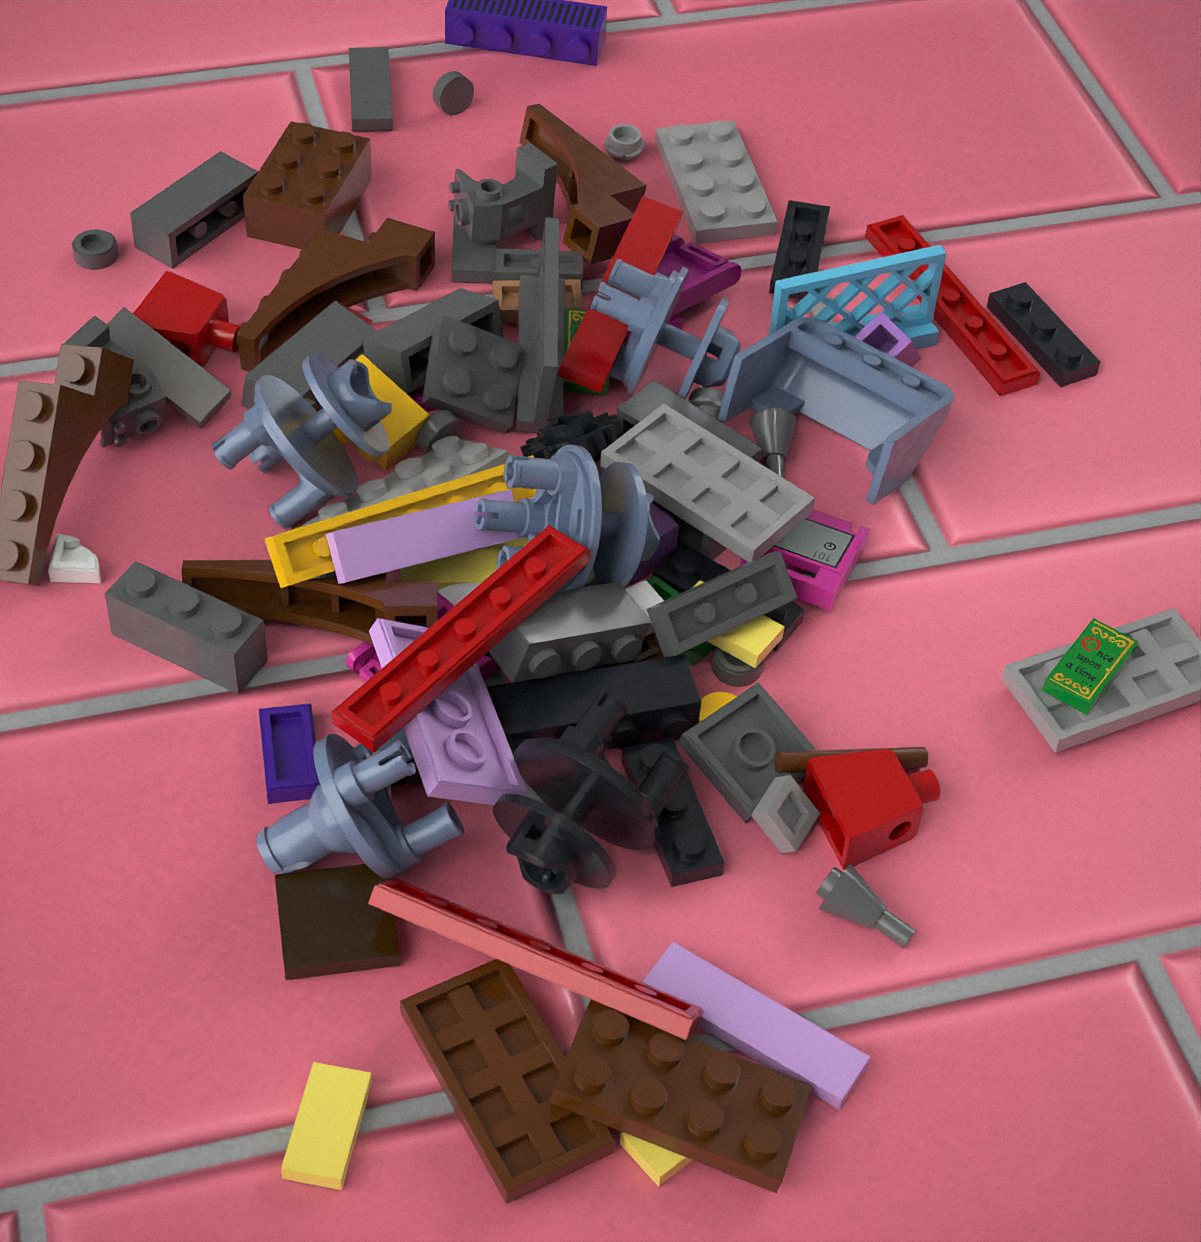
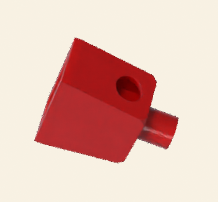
M165 271L133 313L201 367L206 364L217 348L235 353L239 351L235 340L240 325L229 323L227 299L224 295L175 273Z
M889 749L828 755L808 759L803 792L819 811L820 815L817 820L843 870L849 864L854 867L912 840L918 832L923 813V804L939 800L940 798L939 782L932 770L928 769L907 775L895 752Z

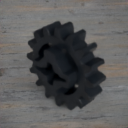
M587 410L579 414L562 415L550 420L551 423L539 429L538 437L526 440V445L521 446L520 449L523 457L533 455L534 458L550 459L565 445H579L588 450L596 463L601 459V452L624 434L616 414L609 416L608 413H603L594 417V414Z

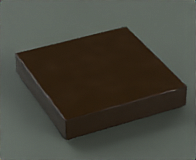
M367 864L276 874L275 884L285 980L400 966L394 915L368 904L374 885L389 879H384L377 875Z

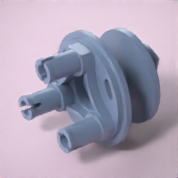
M618 258L607 283L601 282L597 290V296L595 295L592 301L591 310H596L628 325L627 330L631 332L627 345L623 344L609 375L622 381L623 385L628 387L626 394L633 396L658 345L693 360L678 393L685 400L693 383L702 387L722 386L730 374L734 355L738 354L741 348V343L734 333L720 326L730 300L722 297L703 339L668 324L690 271L688 268L682 267L680 272L673 270L670 277L658 272L654 276ZM706 354H712L718 357L719 359L715 360L713 358L708 357Z
M311 353L303 360L302 369L307 383L323 407L318 412L284 381L271 375L262 376L256 381L254 387L255 405L243 414L244 420L211 445L212 449L215 450L214 455L218 461L228 469L236 467V464L246 456H249L254 464L260 460L261 464L258 465V469L265 474L283 459L292 466L300 476V483L268 508L273 519L283 529H290L317 506L327 503L334 496L345 498L356 492L358 488L357 476L346 451L333 433L336 428H339L360 449L374 457H381L390 448L389 439L381 420L392 412V403L381 401L374 395L369 382L368 368L359 361L350 359L338 368L327 358L317 353Z
M565 445L550 459L509 455L504 467L505 483H508L507 486L509 488L536 489L535 497L521 498L519 502L480 498L475 505L474 512L490 513L489 518L474 517V526L478 531L516 532L518 537L532 540L550 525L590 550L589 563L557 591L582 588L592 568L600 584L620 582L624 587L633 578L640 561H648L652 558L660 542V536L650 515V503L653 501L654 496L646 493L643 480L636 467L626 462H614L603 471L599 478L597 467L591 454L579 445ZM504 545L502 547L503 550L501 549L498 554L497 569L523 547Z

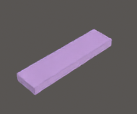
M511 489L327 533L326 537L338 584L520 539L516 532L478 531L474 526V517H490V513L474 512L477 500L486 498L487 500L514 502Z
M674 942L671 943L642 981L644 984L701 1007V1010L704 1012L698 1025L700 1028L767 1068L811 1085V1094L840 1110L868 1068L870 1056Z

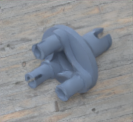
M402 728L375 753L362 744L353 748L350 743L337 734H329L318 740L314 745L313 755L320 784L316 787L309 803L281 817L269 828L265 826L256 835V843L262 859L273 874L277 872L279 874L293 873L295 870L308 867L334 852L357 853L377 875L384 879H392L410 867L422 862L423 854L455 837L462 836L464 828L458 814L449 803L442 805L441 808L409 825L400 822L389 797L387 786L416 772L414 763H406L414 759Z

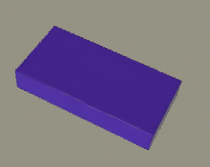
M311 703L259 709L268 804L311 799L316 787L320 784L313 755L316 739Z

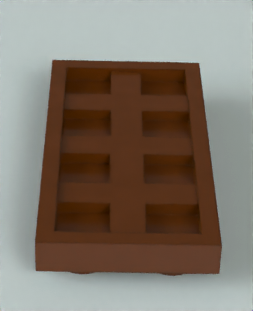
M495 959L400 1000V1013L506 1204L614 1153L616 1141L606 1125L549 1103L566 1057L510 964Z
M590 999L553 1088L549 1103L777 1194L786 1172L812 1086L690 1037L686 1040Z

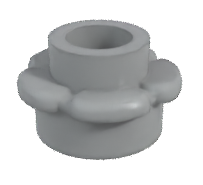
M619 124L612 127L609 131V136L604 142L607 152L616 160L623 162L631 161L641 154V150L645 147L644 140L641 138V131L629 124Z
M697 388L690 393L688 402L717 419L724 394L714 388Z

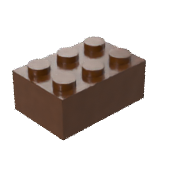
M291 121L243 195L247 237L301 249L304 244L310 243L320 229L340 234L372 180L370 138L353 135L349 132L316 127L308 123Z

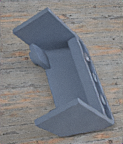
M802 317L795 319L734 355L717 419L726 423L748 408L758 413L767 407H780L793 415L800 412L867 448L870 452L866 460V467L872 473L873 479L866 501L874 505L911 477L948 416L954 399V393L942 382L819 319Z

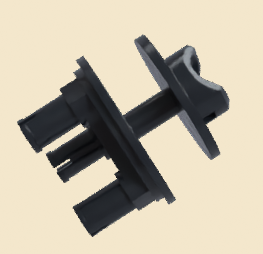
M599 689L595 695L596 698L575 727L569 725L560 740L546 737L527 739L522 741L515 750L514 762H516L522 778L549 806L517 794H504L499 797L493 806V815L497 823L510 838L507 842L506 851L517 857L523 879L530 885L550 894H563L572 882L590 888H607L616 876L615 865L602 846L586 831L606 842L627 849L645 850L652 847L659 836V826L656 820L689 770L684 760L668 751L661 753L639 787H635L627 778L615 770L604 756V753L613 744L614 740L610 735L622 716H625L629 708L621 697L612 692L608 694L607 690Z

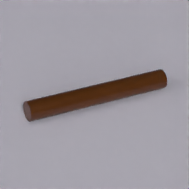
M925 747L780 751L775 754L774 766L777 773L806 772L808 759L889 749L895 752L903 768H925L928 764V752Z

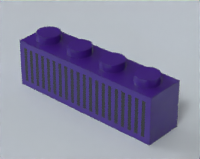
M449 0L445 8V44L597 66L606 40L607 6L566 0Z

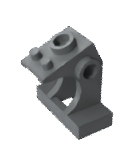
M529 143L517 148L515 177L508 183L501 184L494 179H482L477 182L462 170L456 169L455 182L449 183L450 192L454 193V200L448 201L449 210L454 211L457 224L464 226L471 242L492 244L497 240H502L522 230L528 232L535 239L540 240L543 236L545 218H553L558 164L533 144Z
M93 316L63 343L101 347L134 359L127 407L120 406L101 429L100 445L103 448L114 443L117 447H121L127 443L126 438L136 434H148L158 428L160 424L166 422V399L154 372L110 340V329L106 323Z

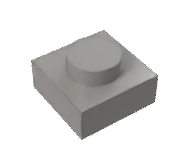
M791 775L775 777L751 814L781 854L796 852L820 815L819 811Z

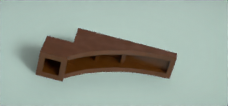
M541 104L527 106L519 143L523 146L529 143L533 144L558 164L556 182L561 188L569 209V218L563 243L571 250L582 255L583 259L590 265L612 259L642 196L645 195L647 185Z
M387 218L376 233L372 232L367 242L320 229L309 244L303 245L299 257L293 265L282 272L278 284L271 293L261 299L257 311L247 323H243L238 329L235 344L237 349H239L241 369L248 372L253 370L334 301L348 308L363 301L406 289L418 291L435 267V232L391 218Z
M61 344L54 384L18 380L0 491V581L35 586L41 585L47 550L68 487L82 458L99 431L120 406L127 407L134 359L101 347Z
M183 560L181 568L182 583L260 619L320 628L372 645L373 642L369 630L377 618L430 628L437 621V582H387V572L338 584L336 572L333 571L280 588L271 560Z

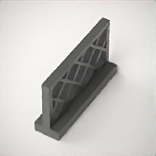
M545 218L536 276L520 275L517 344L523 345L516 398L515 432L539 433V429L551 423L550 420L564 415V378L557 376L564 359L565 279L559 278V218Z

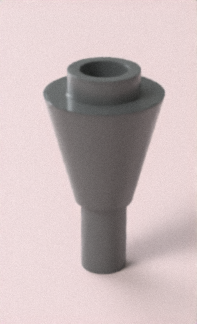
M767 407L756 413L752 417L750 424L757 445L762 448L761 456L765 467L785 479L784 463L788 456L797 420L792 413L783 408Z
M851 864L848 865L844 872L834 867L816 892L817 895L824 899L819 910L869 929L874 927L902 948L906 946L916 929L886 909L888 906Z

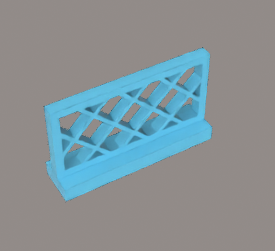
M941 245L777 280L768 335L795 319L802 318L819 301H822L827 306L814 318L828 323L833 317L840 314L844 319L830 325L855 337L879 314L866 316L879 304L885 308L882 312L912 340L916 349L936 345L939 331L932 321L947 253ZM929 264L928 269L915 281L908 277L920 265ZM891 273L875 290L868 286L878 275ZM850 282L834 299L827 295L837 284ZM902 282L908 286L891 303L885 299ZM803 291L809 292L793 308L787 305L790 294ZM861 291L867 295L851 312L844 308ZM918 295L922 297L921 305L907 306Z

